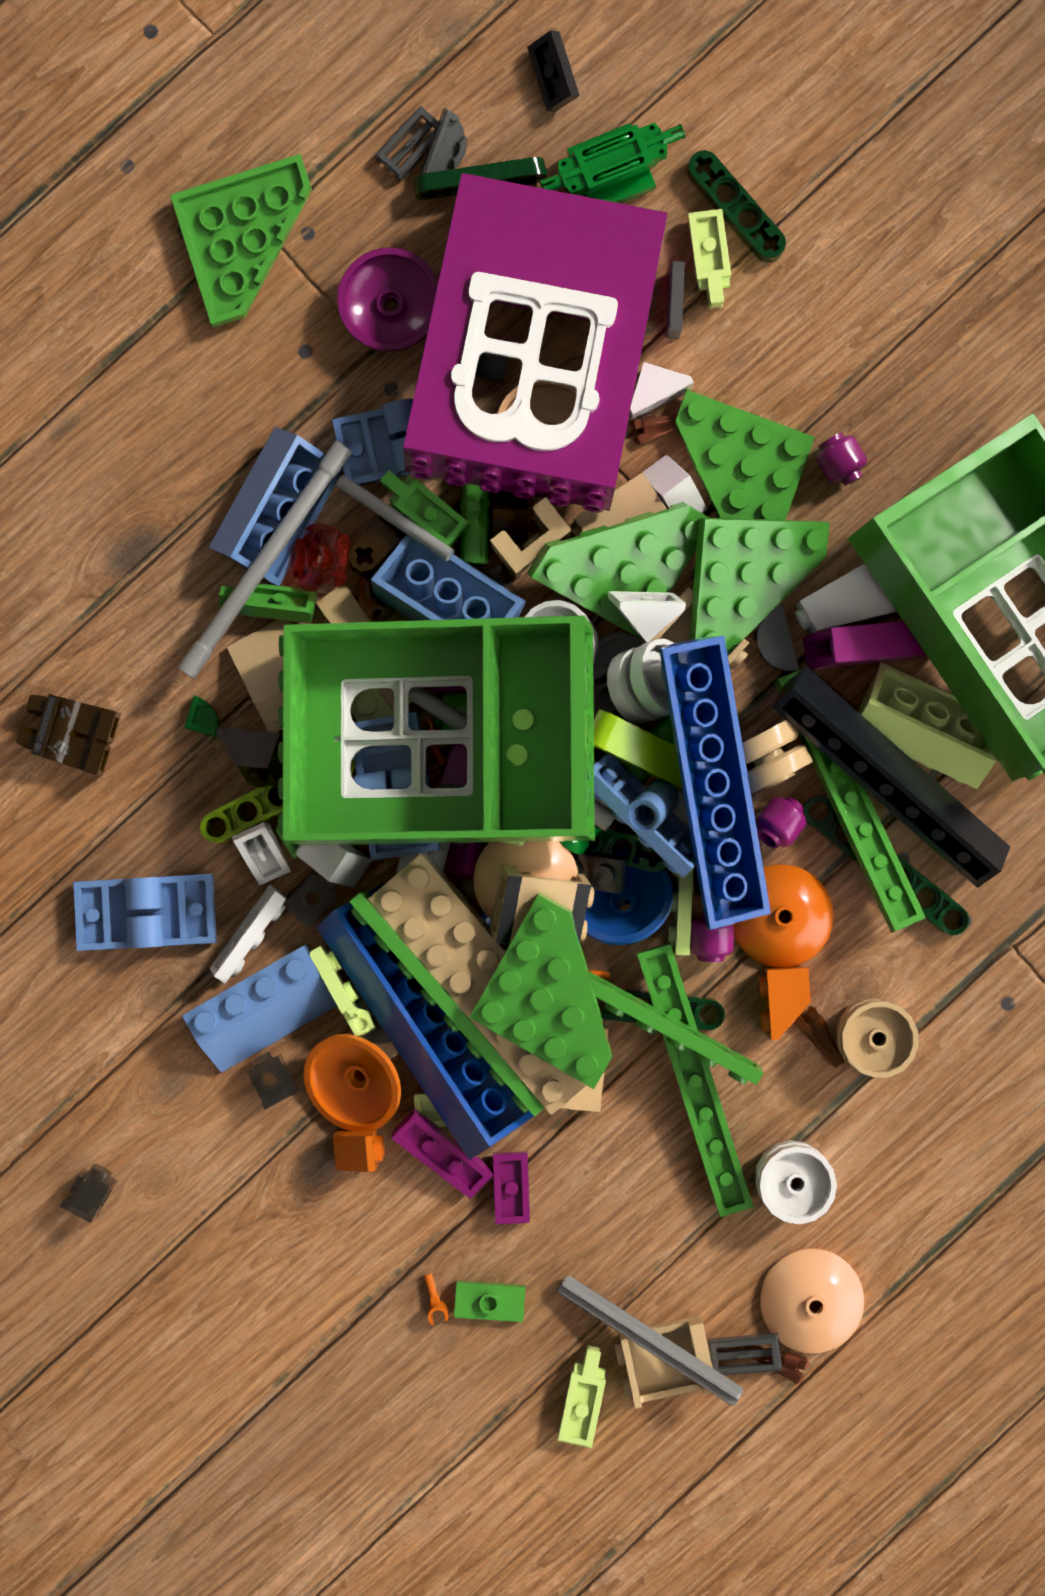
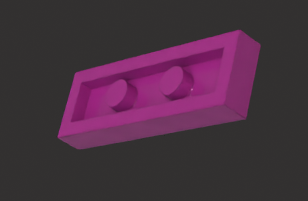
M415 1108L391 1133L392 1140L470 1199L493 1176V1169L477 1156L469 1160L454 1138Z

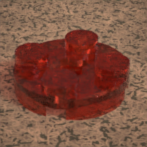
M323 523L311 524L305 529L309 532L305 534L303 539L297 538L293 546L291 571L293 577L299 578L302 584L299 585L301 589L324 594L333 588H341L346 581L350 538L334 526ZM318 556H321L320 563H317Z

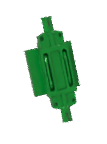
M655 122L638 128V125L631 126V123H628L567 148L568 157L558 161V174L540 180V186L543 189L553 191L564 187L565 191L569 194L622 204L656 189V184L650 170L658 162L667 159L668 144L686 138L682 124L661 131Z

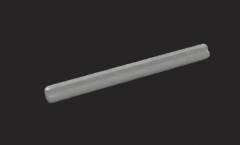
M567 1276L562 1281L558 1290L559 1294L729 1405L734 1406L743 1393L741 1386L573 1277Z

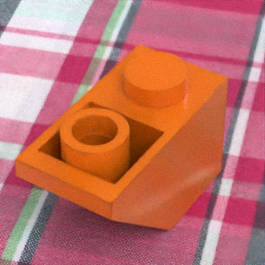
M808 967L763 968V977H758L759 997H765L766 1011H760L761 1031L767 1032L769 1039L779 1040L811 1003Z
M377 1129L367 1131L337 1130L333 1134L336 1170L374 1172L379 1162L383 1161V1156H385L384 1136H378Z

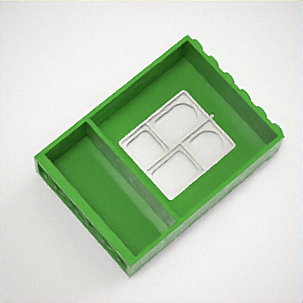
M1031 414L872 518L847 538L1012 782L1023 777L1030 781L1042 773L1045 775V697L1036 704L1022 703L1016 699L1002 679L1005 671L1027 656L1035 660L1045 676V650L1035 636V630L1045 623V606L1030 617L1025 618L1019 613L1004 590L1006 582L1027 568L1034 569L1045 584V430L1035 415ZM986 596L991 597L1020 639L1017 647L996 661L988 659L961 618L965 610Z
M585 615L284 625V635L279 636L278 642L280 656H283V670H280L278 676L279 689L283 692V706H280L278 710L279 725L283 727V742H279L278 758L280 763H283V777H280L278 780V795L280 799H283V813H280L278 816V831L280 835H283V841L298 845L595 841L593 627ZM462 686L466 689L467 725L464 729L424 731L410 729L409 691L412 688ZM368 689H392L394 692L393 729L390 731L369 732L357 727L352 720L350 712L351 704L356 695ZM527 709L533 713L535 721L530 729L519 730L514 726L513 715L516 711ZM463 744L466 746L467 784L464 787L429 788L427 786L426 749L430 745ZM520 744L526 748L528 757L522 765L515 766L507 758L506 754L510 746ZM406 745L410 747V787L406 789L370 790L362 788L352 778L350 770L351 761L361 749L370 746Z

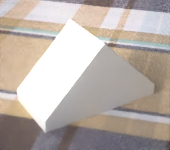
M644 362L631 403L630 421L632 422V420L685 394L686 390L690 391L694 383L691 376Z
M667 454L643 472L667 509L671 508L670 505L685 502L701 513L708 509L691 476Z
M608 592V599L634 631L646 642H649L685 610L686 603L673 592Z
M263 822L232 836L233 842L259 886L291 872L270 823Z
M349 844L300 845L295 852L299 858L329 882L353 888L371 863L370 856Z

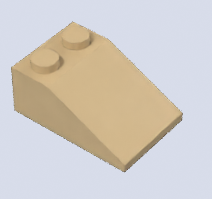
M278 619L231 644L227 649L268 731L281 733L282 735L283 727L279 725L278 710L280 706H283V692L279 689L278 676L280 670H283V656H280L278 642L279 636L284 635V625H292V623L288 620Z

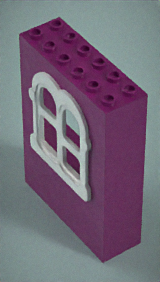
M462 173L403 446L405 472H410L411 476L418 479L427 480L431 477L445 479L446 483L454 486H464L465 483L477 485L481 490L490 493H497L500 490L513 492L516 497L522 499L546 497L551 504L557 506H567L570 503L580 505L589 512L600 513L603 510L610 511L668 213ZM491 302L533 310L530 331L525 343L518 344L492 339L484 334ZM549 313L590 321L583 365L577 372L548 367L539 363V354ZM482 353L517 358L522 362L515 401L505 412L489 414L481 411L475 405L472 398L479 356ZM536 381L553 382L572 386L576 389L577 396L574 410L565 422L558 425H546L539 422L533 416L530 409V398Z

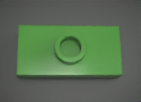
M457 1280L454 1318L523 1322L526 1286Z

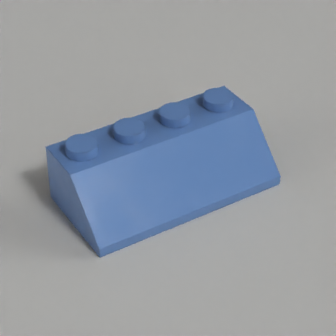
M274 427L209 548L247 570L312 478L325 454L297 434ZM343 467L336 477L329 482L263 579L274 585H281L343 472Z
M407 534L371 579L374 597L411 621L517 618L525 605L523 599L457 556L452 555L448 561H445Z
M308 944L182 1015L200 1048L221 1073L337 1007L309 955L311 949Z

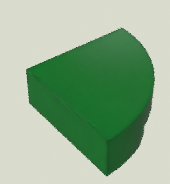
M193 695L184 728L219 738L216 731L220 727V723L215 710L207 701Z

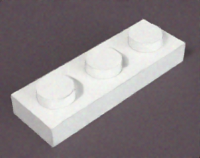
M269 884L210 966L214 977L226 983L230 976L234 978L239 974L245 963L243 958L250 949L254 950L260 945L265 936L263 931L271 920L273 922L276 921L284 911V901L286 898L281 891Z

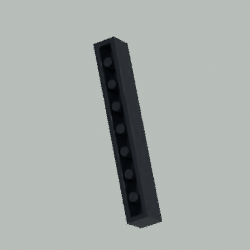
M807 666L802 668L784 684L772 708L975 887H980L1002 871L1010 846Z

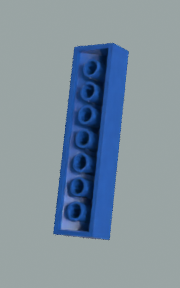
M701 637L662 647L659 649L706 927L708 930L771 914L725 637Z
M383 883L367 893L372 896L385 884ZM348 902L330 913L316 928L335 954L337 960L467 1158L471 1160L534 1116L529 1110L524 1113L512 1099L514 1092L507 1084L501 1086L496 1082L489 1072V1069L492 1068L483 1057L477 1059L466 1046L469 1040L460 1030L456 1033L447 1025L443 1019L446 1013L438 1004L432 1006L420 992L423 988L415 977L409 979L403 974L397 965L400 960L391 950L387 953L379 946L374 939L377 933L369 924L363 926L351 912L354 907Z

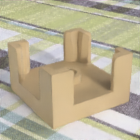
M546 497L533 507L535 512L533 520L544 534L541 536L537 533L522 545L524 547L523 551H520L505 531H501L490 540L492 544L491 549L515 580L529 571L545 543L558 539L560 541L570 539L572 530Z

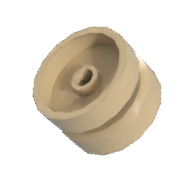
M787 720L742 743L746 764L753 762L755 768L747 771L751 793L764 787L768 789L794 776L795 771L813 762L804 745H798L786 752L783 751L782 746L795 740L799 734L797 729Z
M879 998L861 999L849 1005L840 1015L835 1028V1044L841 1057L855 1070L873 1078H887L903 1072L914 1060L919 1047L918 1029L913 1018L902 1007ZM877 1032L882 1036L879 1043L872 1040L873 1035Z

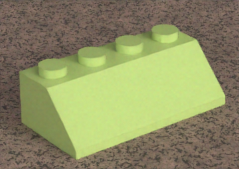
M880 663L858 712L911 759L922 763L930 769H935L950 776L960 783L978 789L997 758L955 696L889 665Z

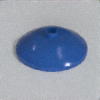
M617 849L614 851L617 856L628 857L632 849ZM641 851L635 860L636 863H640L639 857L651 858L653 866H656L657 862H659L651 855ZM626 866L625 888L621 894L594 890L593 904L590 908L587 907L585 920L587 921L586 935L604 944L627 945L639 942L655 933L667 919L673 904V886L666 870L662 872H648ZM622 905H631L627 910H620Z

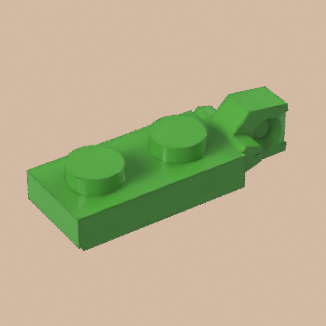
M388 470L380 480L382 482L381 485L393 494L388 500L396 510L449 547L454 544L469 526V522L416 478L413 480L408 476L403 482Z
M259 583L238 614L311 623L317 602V591ZM221 586L219 609L235 587Z

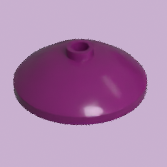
M399 248L372 250L356 259L348 267L341 279L337 295L340 317L348 332L358 342L368 348L383 352L408 349L418 344L427 336L438 281L428 264L409 251ZM393 301L397 303V308L394 311H388L385 309V305Z

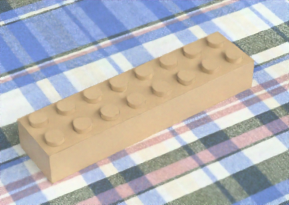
M420 853L368 900L469 1018L508 947L505 944L495 943L489 931L490 926L428 853ZM469 1018L551 1115L587 1086Z

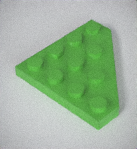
M301 154L170 195L213 328L247 316L310 196L312 188Z
M686 390L674 426L679 437L681 436L693 467L709 495V501L717 518L786 520L815 437Z
M685 502L670 505L671 508L656 513L650 511L627 518L625 522L610 527L604 525L581 532L577 537L563 541L559 539L545 543L527 574L538 582L640 638L641 636L634 631L608 599V592H670L697 550L699 517H709Z
M699 517L689 640L701 637L724 636L728 655L826 558L830 522Z
M539 893L469 1018L595 1089L613 1055L602 1024L603 1020L592 989L583 950L579 944L572 912L570 909Z

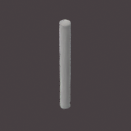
M345 475L339 478L336 484L339 489L443 560L448 561L452 557L454 550Z

